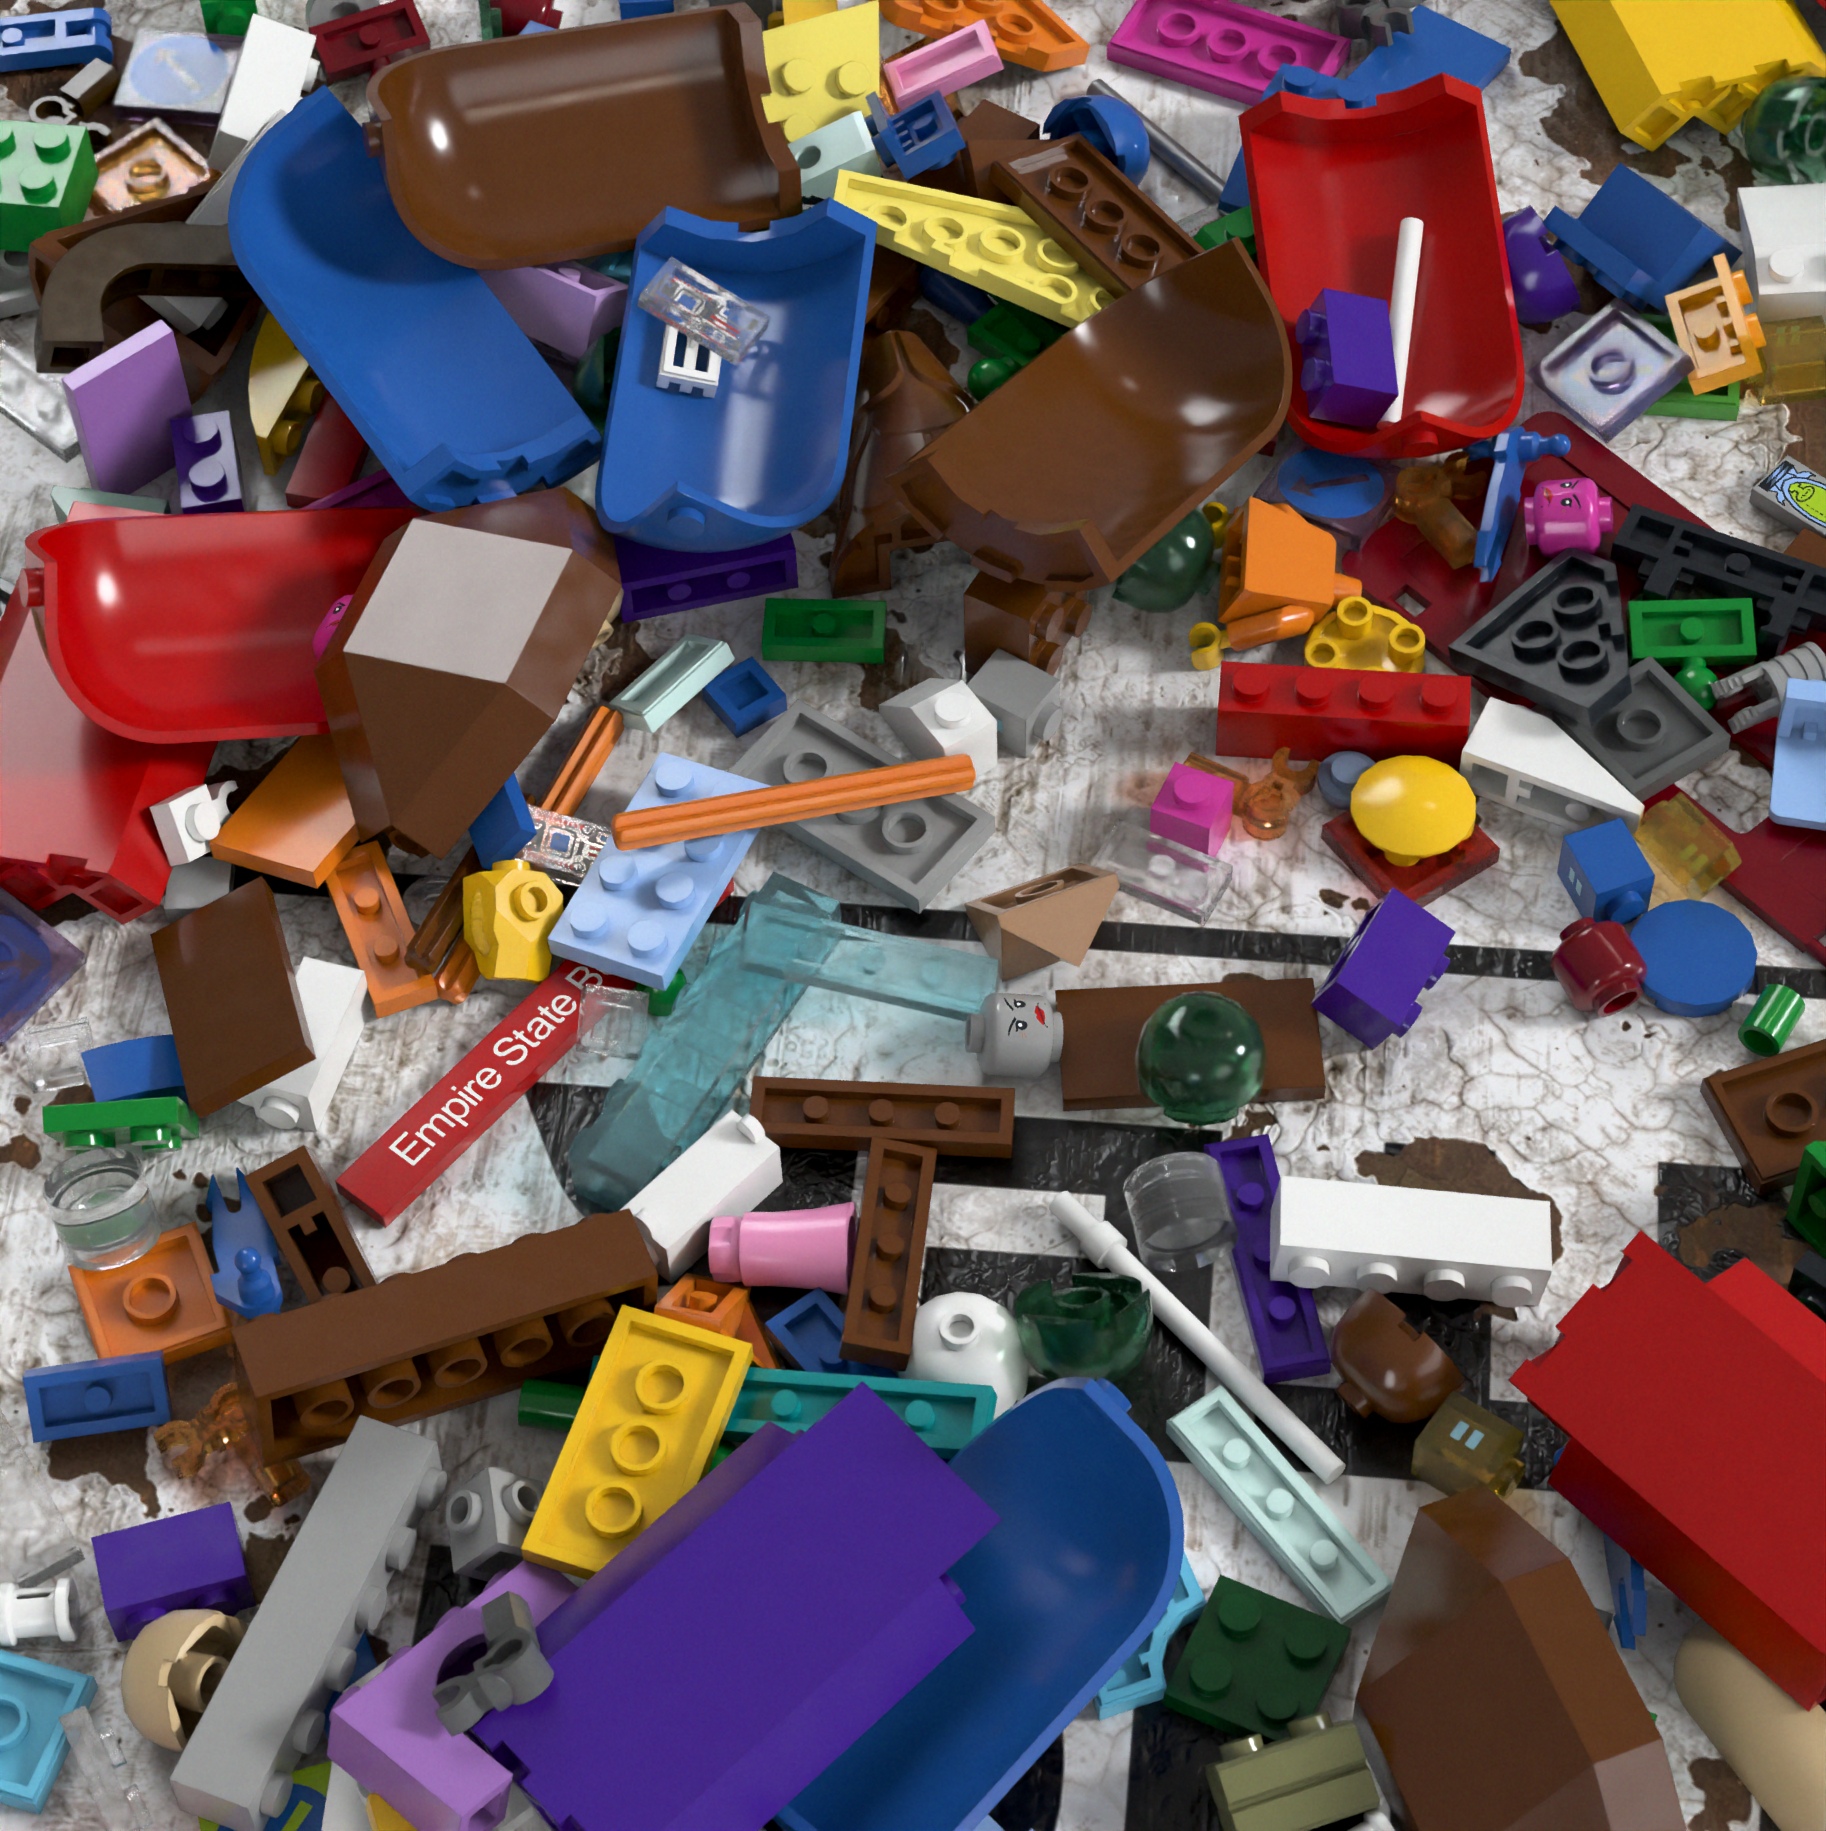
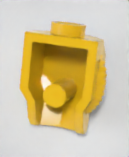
M504 860L494 862L492 864V871L478 872L464 877V940L475 953L479 971L487 980H519L540 985L550 973L552 954L547 938L563 913V894L545 872L530 871V863L527 861Z

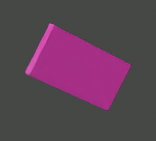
M1136 0L1107 44V60L1255 106L1260 102L1264 91L1282 63L1292 66H1305L1317 73L1336 78L1350 55L1351 39L1228 0Z

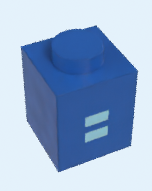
M1622 818L1563 836L1557 874L1582 918L1592 917L1596 923L1609 920L1625 925L1637 919L1641 914L1648 912L1655 874Z

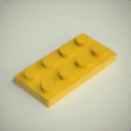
M622 1304L521 1547L523 1560L589 1580L706 1477L753 1359V1344Z

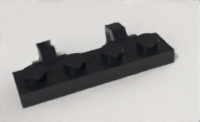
M1635 503L1632 505L1613 541L1610 559L1639 569L1636 579L1646 582L1642 591L1644 593L1642 601L1672 600L1676 590L1690 595L1692 588L1724 599L1752 598L1753 609H1755L1753 616L1766 621L1765 626L1760 627L1756 651L1758 655L1770 659L1781 655L1791 632L1805 637L1809 628L1826 633V568Z

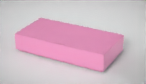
M984 19L883 66L900 111L937 90H940L944 97L1004 69Z

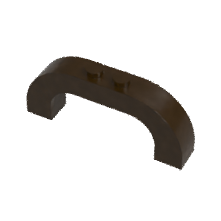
M169 221L163 224L135 223L120 225L92 234L73 246L53 268L43 292L34 334L36 373L69 374L101 355L104 345L101 314L109 306L122 299L134 296L260 298L243 275L235 260L229 241L228 223L223 225H194L181 221Z

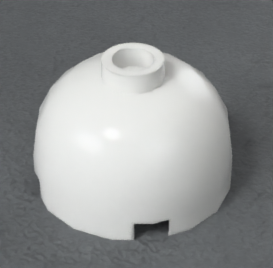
M954 1292L936 1296L916 1309L911 1353L905 1371L893 1369V1372L899 1379L990 1385L997 1395L995 1420L1013 1406L1016 1400L1020 1401L1026 1394L1030 1372V1357L1021 1326L1005 1307L981 1294Z

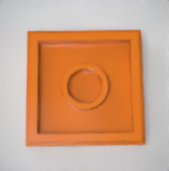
M196 1221L67 1266L98 1359L163 1350L166 1366L232 1342L231 1328L234 1327L227 1308L217 1303L210 1278L214 1271Z

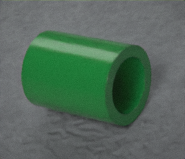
M1767 985L1738 1030L1740 1042L1748 1050L1762 1057H1771L1779 1054L1805 1011L1803 999L1794 990L1784 985Z
M526 1378L519 1398V1426L569 1433L587 1387Z

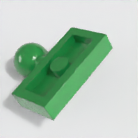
M999 303L967 328V344L987 357L976 362L968 372L967 387L970 394L975 400L980 402L1048 347Z
M1752 598L1628 601L1625 614L1629 667L1649 656L1661 667L1681 666V670L1673 679L1706 712L1711 710L1718 701L1712 693L1710 684L1719 681L1716 675L1706 666L1749 665L1755 661L1757 651Z

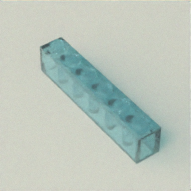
M776 872L772 873L760 891L754 890L747 896L741 907L737 924L727 938L721 936L714 942L708 953L704 970L694 984L687 983L679 991L672 1007V1015L660 1031L654 1030L646 1037L640 1048L637 1064L625 1080L620 1078L611 1086L604 1101L603 1111L592 1127H584L574 1138L569 1149L568 1162L571 1166L575 1193L614 1212H618L711 1128L841 941L840 901Z

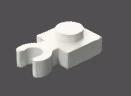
M231 780L208 786L203 784L189 787L149 807L170 866L189 863L211 851L209 841L218 835L220 828L233 815L227 808L226 799L230 792L238 788L236 781Z

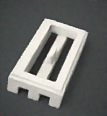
M673 282L679 289L668 301V305L679 292H685L700 301L703 306L689 322V326L696 327L698 333L695 336L687 334L683 367L673 366L679 326L676 323L679 322L680 318L667 310L656 387L668 389L669 382L680 384V392L691 394L692 388L697 387L703 389V396L714 398L718 386L722 353L709 346L706 372L695 370L699 338L697 336L700 334L699 327L702 325V321L696 322V319L704 311V304H708L707 301L709 299L719 302V308L714 311L720 310L721 307L728 310L730 293L688 284L682 287L683 283L679 285L678 282ZM682 293L669 310L680 316V312L675 310L674 306L681 298L692 300L696 307L690 313L691 318L700 307V303ZM710 302L712 305L716 304L715 308L718 306L716 302ZM722 310L718 317L727 322V319L722 316L724 313L728 314V312ZM713 317L715 321L719 322L720 324L726 327V323L722 322L716 317ZM713 323L714 327L725 333V329ZM689 328L688 332L690 334H695L696 330L694 328ZM712 329L713 333L724 339V335ZM711 333L710 344L723 351L724 341ZM715 339L720 341L719 345L713 343Z

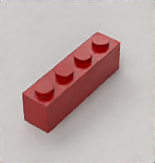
M1221 661L1215 756L1323 762L1334 753L1354 751L1368 756L1375 763L1400 755L1427 756L1446 763L1454 770L1459 771L1462 750L1468 740L1470 727L1471 676Z

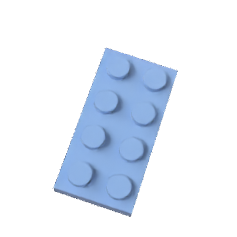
M661 751L624 812L772 786ZM761 827L627 851L618 850L614 844L612 834H610L547 938L551 954L666 991Z

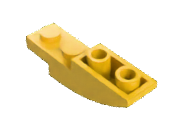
M268 310L253 350L249 371L248 394L250 415L264 473L276 477L286 457L293 456L297 451L301 439V431L310 415L317 414L325 395V385L270 310Z

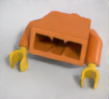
M1249 496L1241 507H1236L1231 514H1228L1224 505L1217 502H1209L1200 510L1201 524L1195 527L1197 544L1206 550L1222 548L1218 621L1227 624V629L1219 631L1215 625L1208 622H1200L1192 627L1188 635L1190 646L1210 645L1206 648H1198L1191 653L1192 665L1196 669L1210 670L1217 667L1223 660V649L1232 647L1235 652L1309 634L1312 627L1317 625L1330 609L1337 610L1339 602L1351 596L1361 597L1362 582L1359 579L1335 572L1336 540L1330 533L1309 524L1290 505L1285 503L1268 504L1260 499Z

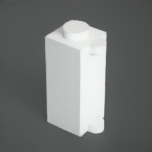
M304 956L300 966L295 965L292 968L316 1059L237 1101L254 1107L256 1117L262 1118L274 1127L280 1129L298 1127L317 1132L373 1006L370 1001L368 984L363 970Z
M730 1110L619 1210L630 1208L658 1274L672 1284L708 1251L710 1225L714 1217H743L745 1212H751L783 1182L780 1147L765 1136L764 1128L755 1117L746 1114L742 1118L735 1111Z

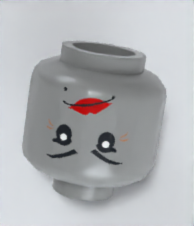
M991 993L982 1002L979 1014L969 1013L967 1016L965 1049L966 1052L977 1054L979 1066L986 1075L1038 1078L1046 1072L1050 1063H1058L1060 1060L1063 1046V1019L1060 1012L1052 1011L1049 1001L1044 996Z

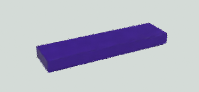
M1264 1134L1205 1144L1203 1147L1204 1163H1210L1205 1164L1208 1176L1217 1179L1223 1187V1194L1216 1204L1262 1383L1268 1385L1330 1374L1331 1359L1311 1288L1298 1287L1291 1282L1270 1280V1218L1280 1174L1269 1135ZM1210 1182L1213 1197L1215 1198L1216 1187Z

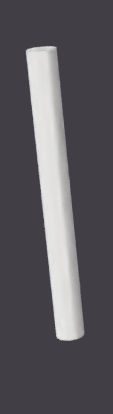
M1413 217L1404 218L1400 222L1389 315L1399 395L1377 423L1376 427L1379 430L1401 420L1424 225L1420 219Z

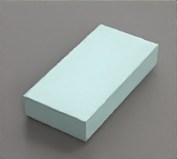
M687 633L617 695L607 708L621 713L623 716L622 723L625 727L653 734L733 662L735 657L727 642Z

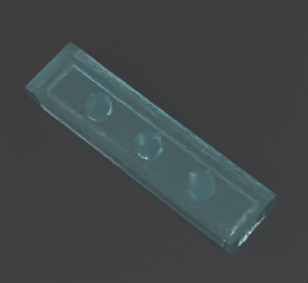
M751 902L745 911L737 969L966 1022L968 1014H979L980 1006L985 997L995 993L998 960Z

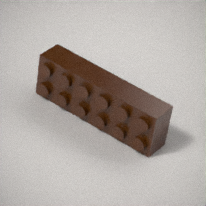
M630 1208L611 1214H592L581 1219L575 1225L545 1234L529 1233L517 1238L509 1245L479 1254L473 1252L463 1253L453 1257L443 1265L413 1274L407 1272L397 1273L385 1278L377 1285L347 1294L331 1293L319 1298L311 1305L281 1314H261L249 1320L245 1325L231 1328L238 1399L263 1469L345 1444L360 1415L399 1427L520 1389L526 1378L546 1381L592 1366L594 1355L601 1356L622 1304L653 1314L657 1304L658 1272Z

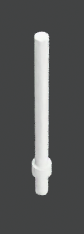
M1063 1191L1054 1198L1049 1206V1210L1081 1241L1080 1250L1099 1269L1107 1267L1325 1484L1332 1483L1342 1474L1346 1464L1126 1249L1127 1239L1108 1221L1099 1222L1068 1191Z

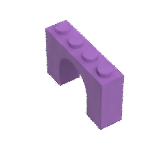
M523 1560L512 1570L504 1568L497 1572L478 1597L464 1608L457 1606L450 1609L438 1621L433 1632L413 1648L410 1646L400 1648L388 1660L381 1673L362 1688L353 1686L339 1697L329 1715L331 1724L326 1756L372 1794L377 1793L418 1831H491L505 1819L513 1774L463 1733L451 1737L436 1715V1710L440 1708V1705L433 1697L432 1691L450 1678L466 1676L475 1671L473 1663L486 1656L488 1649L481 1621V1607L507 1591L516 1593L528 1603L536 1627L574 1594L579 1587L559 1571Z

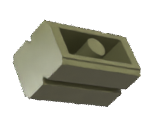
M1323 1711L1287 1723L1291 1737L1264 1745L1260 1733L1218 1746L1222 1759L1204 1765V1771L1214 1803L1218 1808L1223 1831H1308L1379 1807L1380 1799L1370 1768L1366 1764V1756L1353 1721L1339 1720L1332 1723L1329 1711Z

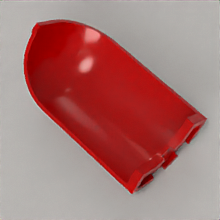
M1442 72L1406 89L1375 95L1377 105L1362 109H1346L1344 99H1314L1278 91L1240 114L1238 118L1259 272L1280 312L1291 352L1293 380L1286 420L1304 441L1320 450L1347 457L1375 460L1413 459L1443 454L1474 445L1501 433L1510 426L1519 412L1524 394L1525 369L1481 89ZM1408 217L1420 219L1424 225L1401 420L1379 430L1376 426L1374 429L1309 417L1307 393L1301 388L1302 349L1301 344L1297 343L1295 337L1296 324L1301 312L1304 309H1309L1321 290L1327 288L1386 300L1390 315L1400 222Z
M417 505L127 516L65 522L39 529L26 537V568H22L19 575L20 598L24 607H31L34 625L43 654L58 684L83 714L112 733L139 742L154 744L331 734L314 674V668L318 663L312 645L315 633L336 600L345 595L355 594L383 539L411 519L436 514L437 512L429 511Z

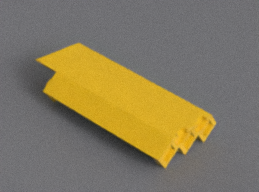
M1549 0L1619 132L1651 152L1655 151L1693 116H1696L1722 134L1727 135L1767 99L1800 119L1826 96V55L1794 0Z

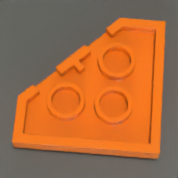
M879 0V11L887 21L895 26L939 40L984 19L1000 59L1042 72H1053L1063 68L1084 65L1091 47L1041 0Z

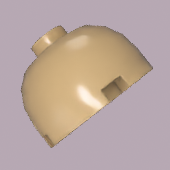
M187 1609L173 1610L153 1620L141 1630L126 1655L122 1666L120 1685L124 1711L134 1728L144 1738L172 1752L183 1753L248 1630L247 1624L237 1617L227 1616L220 1611Z

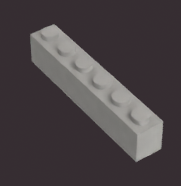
M363 1415L359 1416L169 1778L180 1810L236 1831H263L270 1816L277 1818L281 1815L292 1792V1772L302 1753L310 1754L320 1740L325 1724V1714L323 1713L334 1690L338 1692L343 1691L350 1681L356 1664V1651L354 1650L365 1629L370 1631L375 1629L383 1615L387 1602V1591L385 1589L396 1569L404 1570L413 1556L417 1543L416 1528L426 1510L434 1511L442 1499L447 1483V1473L442 1469L437 1441Z

